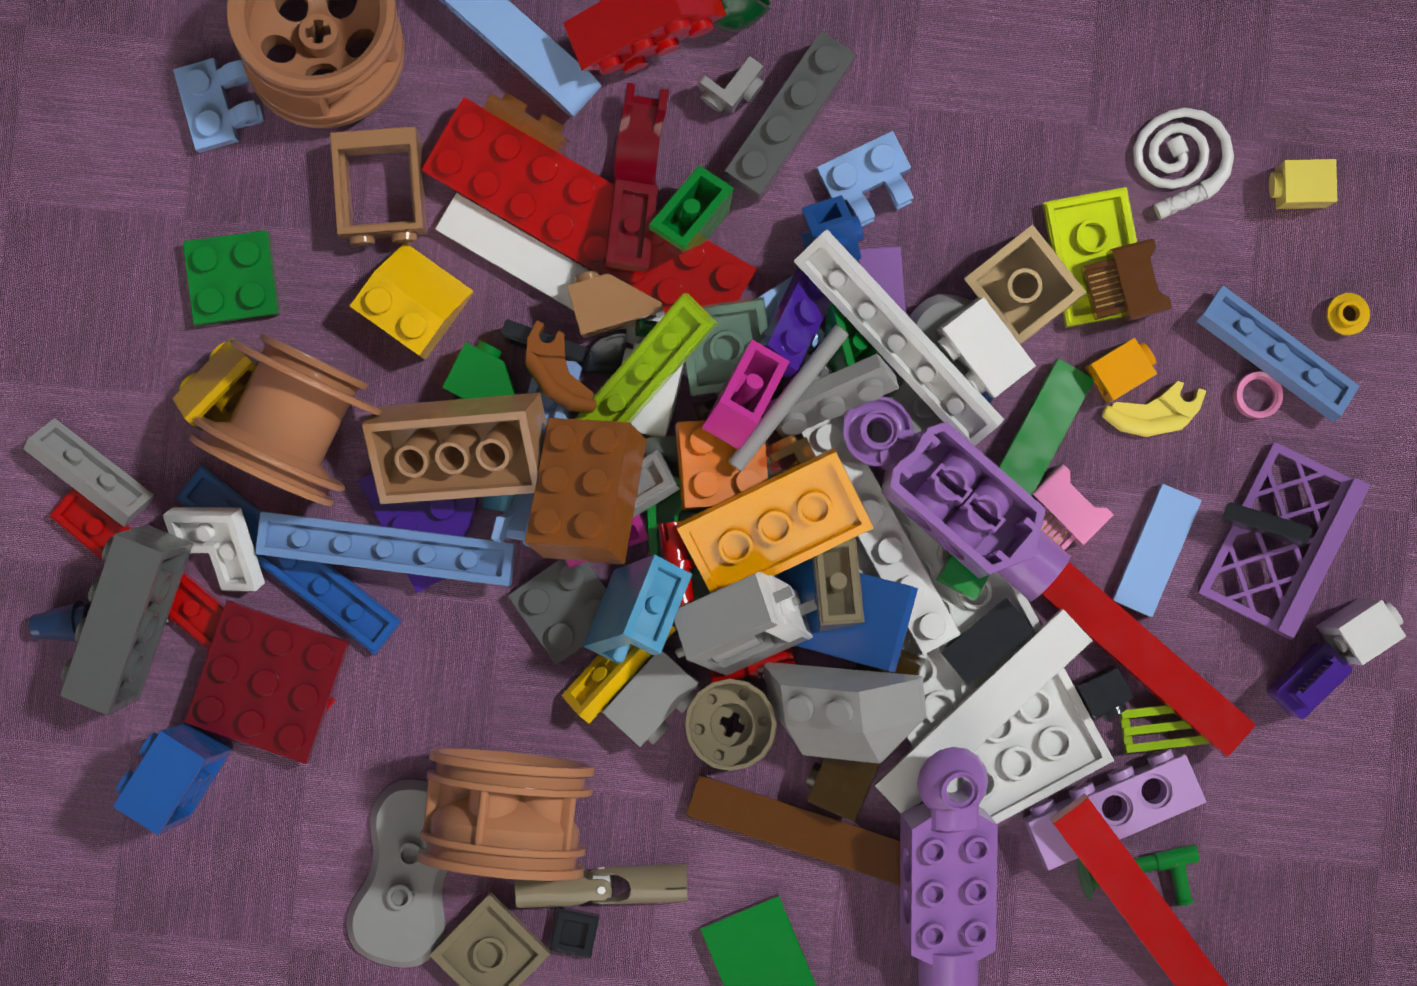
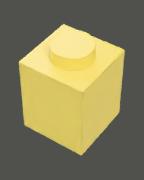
M1336 159L1284 160L1277 165L1275 172H1271L1269 177V194L1271 198L1276 200V209L1327 208L1336 203Z

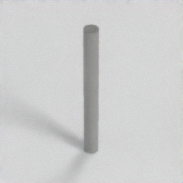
M837 325L831 329L761 418L740 450L737 449L728 460L730 465L740 472L743 471L849 336L847 332Z

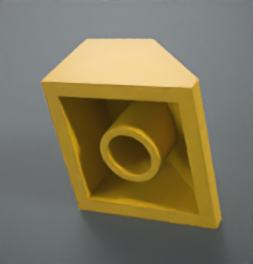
M404 243L374 271L350 307L426 360L471 298L474 291L410 245Z
M233 337L228 342L218 345L211 352L209 361L198 372L192 373L185 378L180 385V391L172 398L184 419L190 425L200 430L202 428L193 422V417H203L215 422H229L258 362L257 359L231 346L230 341L234 339Z

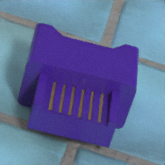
M1313 643L1306 653L1280 679L1267 688V694L1289 716L1304 719L1352 673L1353 669L1331 645Z

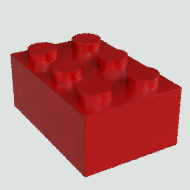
M601 0L563 22L581 71L599 70L601 75H605L617 70H623L624 74H630L645 68L648 65L646 59L655 54L663 56L676 51L681 47L679 41L688 36L695 38L709 33L714 29L712 23L726 16V12L721 0Z

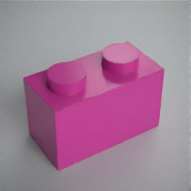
M751 340L732 369L702 429L740 450L758 425L790 361Z

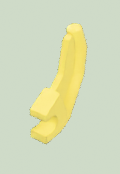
M1177 381L1157 399L1146 405L1115 402L1112 406L1107 405L1103 409L1102 417L1120 432L1143 437L1180 431L1200 410L1206 390L1195 389L1192 401L1186 402L1180 395L1184 383Z

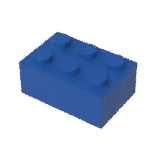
M187 723L163 729L159 734L153 732L139 751V755L143 759L135 772L128 770L118 783L115 793L120 796L113 807L156 835L183 824L192 816L233 751V748L205 730Z

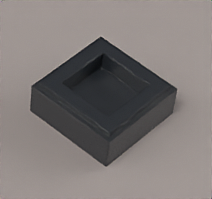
M558 906L549 950L591 959L600 914Z

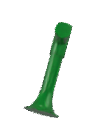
M1195 844L1134 858L1144 873L1170 869L1175 906H1186L1194 903V899L1191 897L1186 865L1199 863L1200 861L1199 852ZM1077 858L1080 884L1086 898L1090 900L1099 884L1081 860Z

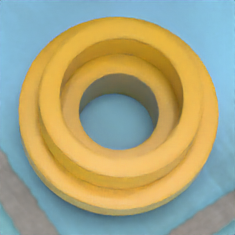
M1343 293L1336 296L1329 303L1326 310L1327 322L1331 329L1338 334L1345 336L1357 334L1369 322V306L1361 296L1354 293ZM1346 306L1352 307L1355 310L1356 316L1353 321H1347L1343 316V309Z

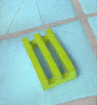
M1167 706L1131 709L1119 714L1124 753L1210 743L1198 734L1199 736L1133 744L1132 735L1191 729L1192 727L1185 721L1130 726L1129 718L1174 713Z

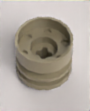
M734 679L713 682L699 691L688 707L685 721L688 743L698 758L713 768L728 771L748 768L764 758L775 742L778 727L774 707L766 694L748 682ZM734 712L740 715L739 722L745 725L742 733L734 732L732 737H728L725 735L727 728L721 725L722 719L724 717L731 718Z

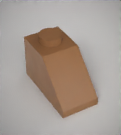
M599 270L584 272L574 276L576 283L567 285L580 333L584 339L636 324L638 319L650 320L665 315L662 302L609 273L600 275Z

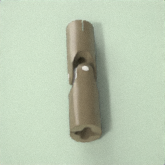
M687 863L598 867L591 871L584 869V876L582 878L566 881L515 879L516 907L576 906L588 901L597 904L688 902ZM611 875L625 878L629 882L630 888L622 894L611 895L613 885Z

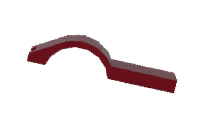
M627 83L616 143L613 194L604 267L647 273L653 231L649 229V224L655 218L658 192L656 184L657 159L664 118L667 111L669 89L660 88L658 99L634 95L635 84Z

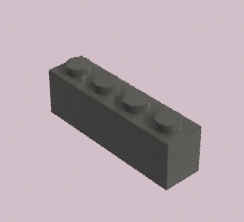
M821 30L726 168L725 180L760 203L854 66L857 54Z

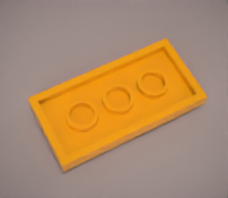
M835 448L677 523V530L710 593L716 592L757 572H762L768 576H775L874 528Z

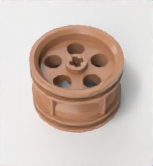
M228 0L227 20L230 34L242 59L250 84L260 100L271 111L287 121L312 128H334L352 124L377 110L389 98L397 86L404 66L405 45L395 0H357L354 11L342 19L335 18L329 12V6L333 0H302L308 4V13L299 22L289 21L280 15V7L288 0ZM323 37V43L318 44V38ZM361 38L372 40L369 47L360 57H351L347 54L349 46L355 40ZM279 44L289 45L296 51L294 59L286 63L271 61L266 56L272 47ZM319 69H330L334 71L332 73L323 75H312L315 71Z
M468 748L430 749L429 760L437 762L436 770L427 771L428 789L423 829L420 831V839L428 842L426 848L418 850V862L452 872L505 879L566 881L580 879L584 876V866L577 863V857L585 856L587 847L579 843L580 829L574 821L576 798L590 797L593 794V788L585 785L586 777L595 776L594 765L557 757Z

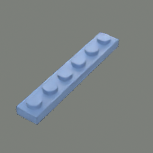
M262 511L260 512L255 554L511 586L516 543L505 541L500 543L489 539Z

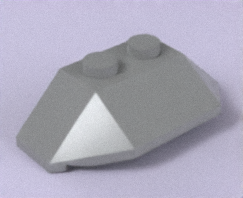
M767 662L764 665L767 696L774 707L775 715L800 752L806 756L880 764L927 717L923 678L920 675Z

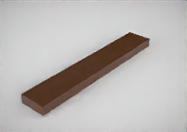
M699 774L686 816L900 886V839Z

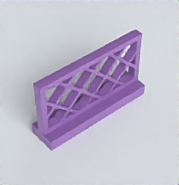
M1274 442L1242 506L1252 508L1256 498L1273 493L1281 518L1291 519L1312 512L1318 529L1314 537L1309 539L1308 544L1310 545L1303 559L1299 550L1301 546L1295 544L1267 552L1262 535L1254 532L1262 554L1238 561L1232 544L1236 536L1251 531L1232 525L1198 594L1275 631L1274 633L1288 640H1292L1371 485L1357 478L1352 479ZM1277 455L1294 462L1299 479L1276 486L1271 467ZM1302 467H1305L1315 473L1305 476ZM1267 477L1271 488L1260 491ZM1326 477L1340 484L1332 500L1315 504L1308 481ZM1302 484L1310 507L1286 514L1278 491ZM1328 507L1321 521L1318 510ZM1293 550L1299 566L1295 575L1277 580L1269 557ZM1229 552L1233 563L1221 567ZM1264 559L1272 583L1248 590L1240 566ZM1235 568L1243 592L1226 597L1210 588L1218 573ZM1291 582L1283 597L1279 585ZM1274 587L1280 605L1273 619H1270L1256 612L1250 595ZM1245 597L1248 607L1234 600Z

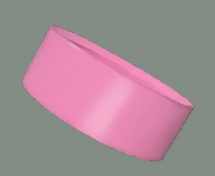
M1253 372L1245 375L1237 382L1233 392L1234 404L1238 411L1248 418H1265L1274 414L1280 408L1283 401V388L1279 382L1265 372ZM1251 380L1264 381L1272 390V402L1264 411L1250 409L1243 400L1244 387Z

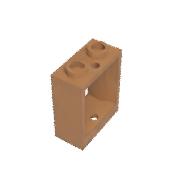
M414 126L330 133L337 235L343 240H349L350 246H370L375 244V238L392 237L393 243H411L417 241V235L428 234L424 173L421 171L423 167L421 134ZM408 152L413 221L353 225L349 156Z

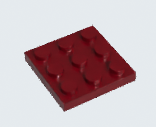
M226 601L184 723L307 764L311 758L350 641L233 601Z

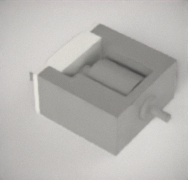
M757 572L678 609L674 622L683 647L675 650L678 658L686 656L687 660L725 676L813 638L805 614L818 609L815 599L801 604L797 591L792 589L790 585L772 575L768 576L762 572Z

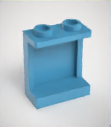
M652 555L615 569L583 647L615 663H621L625 660L631 644L652 655L661 654L692 574L657 555Z

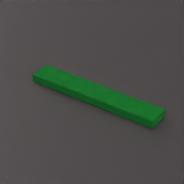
M1059 358L1053 362L998 464V467L1031 496H1033L1032 493L1036 490L1095 380ZM949 554L936 580L971 601H975L989 575L982 578L976 577L954 556Z

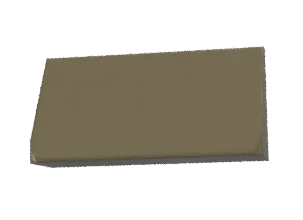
M852 538L812 557L819 632L860 625L865 622L856 538Z

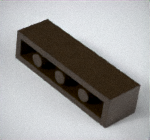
M902 649L895 673L919 675L926 659ZM857 662L854 670L893 673ZM824 758L822 765L815 762L805 783V786L812 788L807 801L854 822L862 810L881 763Z

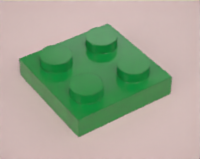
M263 230L183 241L192 317L195 326L280 315L269 231Z

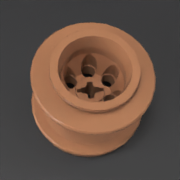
M263 333L259 337V340L265 342L263 351L238 340H231V346L257 359L258 362L229 422H215L203 417H193V422L202 428L200 435L191 433L188 440L213 456L266 482L316 503L330 507L333 506L335 500L328 495L330 490L342 492L346 488L341 482L329 476L321 466V463L350 404L377 416L382 414L380 408L355 396L360 388L367 390L369 384Z

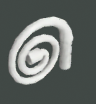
M1185 107L1170 110L1154 117L1139 132L1133 147L1134 165L1141 177L1155 187L1175 189L1188 186L1199 179L1207 167L1209 147L1206 137L1196 127L1184 123L1170 124L1159 130L1150 142L1149 158L1155 168L1166 174L1178 172L1185 168L1188 162L1186 152L1189 149L1182 135L1168 141L1167 145L1173 158L1177 157L1178 161L1174 164H1167L1158 155L1159 146L1165 138L1175 133H1184L1190 135L1198 143L1200 151L1199 162L1192 172L1185 177L1175 180L1162 179L1148 171L1143 162L1142 152L1147 137L1159 125L1173 119L1189 117L1201 120L1211 126L1221 141L1222 159L1216 172L1208 179L1200 182L1199 185L1180 192L1172 198L1169 197L1165 201L1154 204V210L1160 220L1177 213L1179 210H1184L1194 203L1197 204L1205 199L1208 200L1220 190L1231 175L1234 152L1230 135L1220 120L1203 110Z

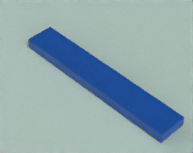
M201 465L175 499L186 507L241 508L256 553L259 519L262 510L206 466ZM256 554L258 562L263 568L375 655L378 654L403 622L398 616L329 563Z

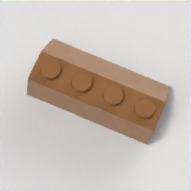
M541 393L379 406L378 408L382 410V414L379 416L371 414L362 424L380 504L528 494L535 491L547 430Z

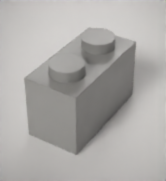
M662 649L661 654L654 655L602 713L639 747L646 740L654 745L670 727L665 722L666 718L675 709L683 713L697 695V692L693 689L699 681Z

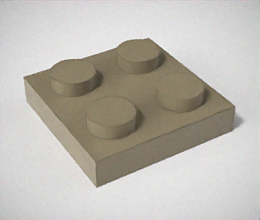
M490 892L429 956L459 986H520L548 958L551 951Z

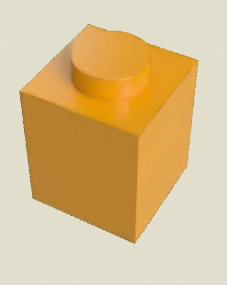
M1133 338L1086 366L1085 370L1091 378L1095 379L1093 383L1107 404L1155 376L1157 372L1153 366L1157 362L1150 348L1144 342L1139 344L1136 338Z

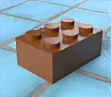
M564 418L548 419L525 543L543 558L625 564L642 462L647 440L630 422Z

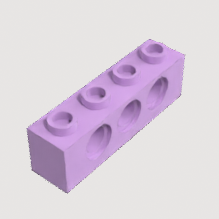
M1171 748L1158 751L1147 757L1149 764L1133 770L1131 765L1124 766L1109 773V781L1094 787L1092 782H1088L1069 791L1070 798L1055 804L1053 799H1049L1030 808L1031 815L1022 819L1042 865L1049 871L1078 858L1050 818L1084 793L1119 840L1206 803V799L1186 754L1178 751L1172 753ZM1157 778L1161 787L1160 793L1155 799L1147 801L1142 796V786L1148 779ZM1118 795L1122 802L1120 812L1114 817H1105L1102 812L1104 800L1109 796Z

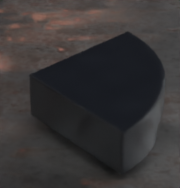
M627 329L614 330L599 337L588 350L583 372L615 373L622 365L626 350Z

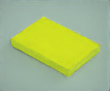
M1127 187L1052 200L1042 204L1049 245L1085 291L1086 288L1081 273L1082 267L1106 261V253L1112 248L1137 242ZM1087 294L1062 313L1065 328L1122 317L1120 313L1094 320Z

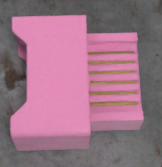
M1064 464L1057 465L1038 484L1036 490L1032 493V497L1046 508L1041 530L1063 550L1073 541L1079 546L1084 545L1114 515L1108 508L1094 507L1070 483V470Z

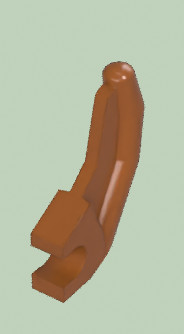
M536 321L527 340L526 368L546 397L568 411L593 413L597 405L596 400H593V392L569 373L565 359L564 333L558 331L554 341L544 343L540 340L544 324Z

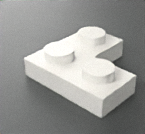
M172 507L163 514L169 534L193 543L190 553L210 554L221 590L257 591L265 583L241 508Z

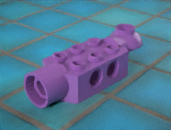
M881 397L878 400L867 402L849 410L844 419L843 436L849 451L856 459L863 463L879 466L884 469L885 474L881 493L976 577L982 578L997 572L1031 602L1050 586L1068 564L1071 556L1041 530L1046 508L949 423L944 422L934 425L916 434L913 431L910 415L901 404L889 397ZM869 423H878L883 426L886 432V440L883 443H876L868 437L867 425Z
M950 747L934 753L920 769L917 785L919 796L924 803L915 804L900 814V938L911 956L918 958V986H978L979 960L996 951L998 825L985 809L979 807L980 802L986 795L988 786L987 770L984 763L975 753L966 748ZM959 777L964 778L963 785L959 790L952 793L947 792V787L952 780Z

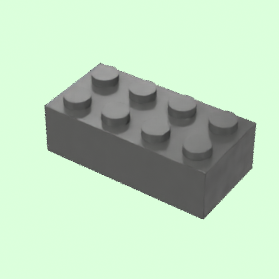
M149 525L116 533L107 541L102 553V560L105 561L101 576L95 579L88 594V600L91 602L87 617L80 621L75 632L74 640L78 642L73 657L69 658L61 673V681L64 682L60 694L61 697L105 715H109L140 700L193 546L192 542Z

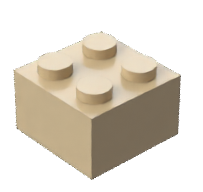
M1033 224L964 278L979 298L984 297L1020 345L1087 294Z

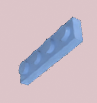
M1223 285L1215 292L1196 321L1331 422H1335L1342 416L1360 387Z

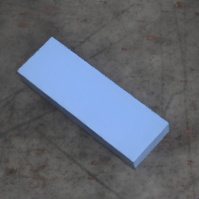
M1165 484L1159 485L1111 599L1122 606L1148 617H1153L1202 500Z

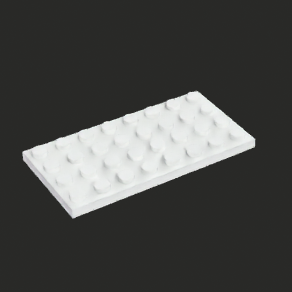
M887 499L961 634L1005 598L1009 599L1034 630L1030 636L967 686L940 653L942 649L956 638L922 655L907 628L902 649L926 659L919 675L923 678L927 717L907 736L913 748L1042 626L1027 598L997 572L989 575L975 601H971L937 581L936 578L950 553ZM854 537L857 543L859 572L880 578L858 537ZM1065 668L1054 676L974 752L986 766L988 776L986 795L980 802L979 807L985 809L996 824L1114 761ZM959 777L952 780L947 787V792L952 793L959 790L963 785L964 778Z

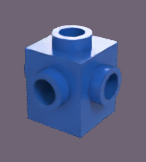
M842 195L802 207L807 231L800 233L804 250L819 235L828 230L855 260L862 259L858 242L865 240L863 229L858 216H851Z

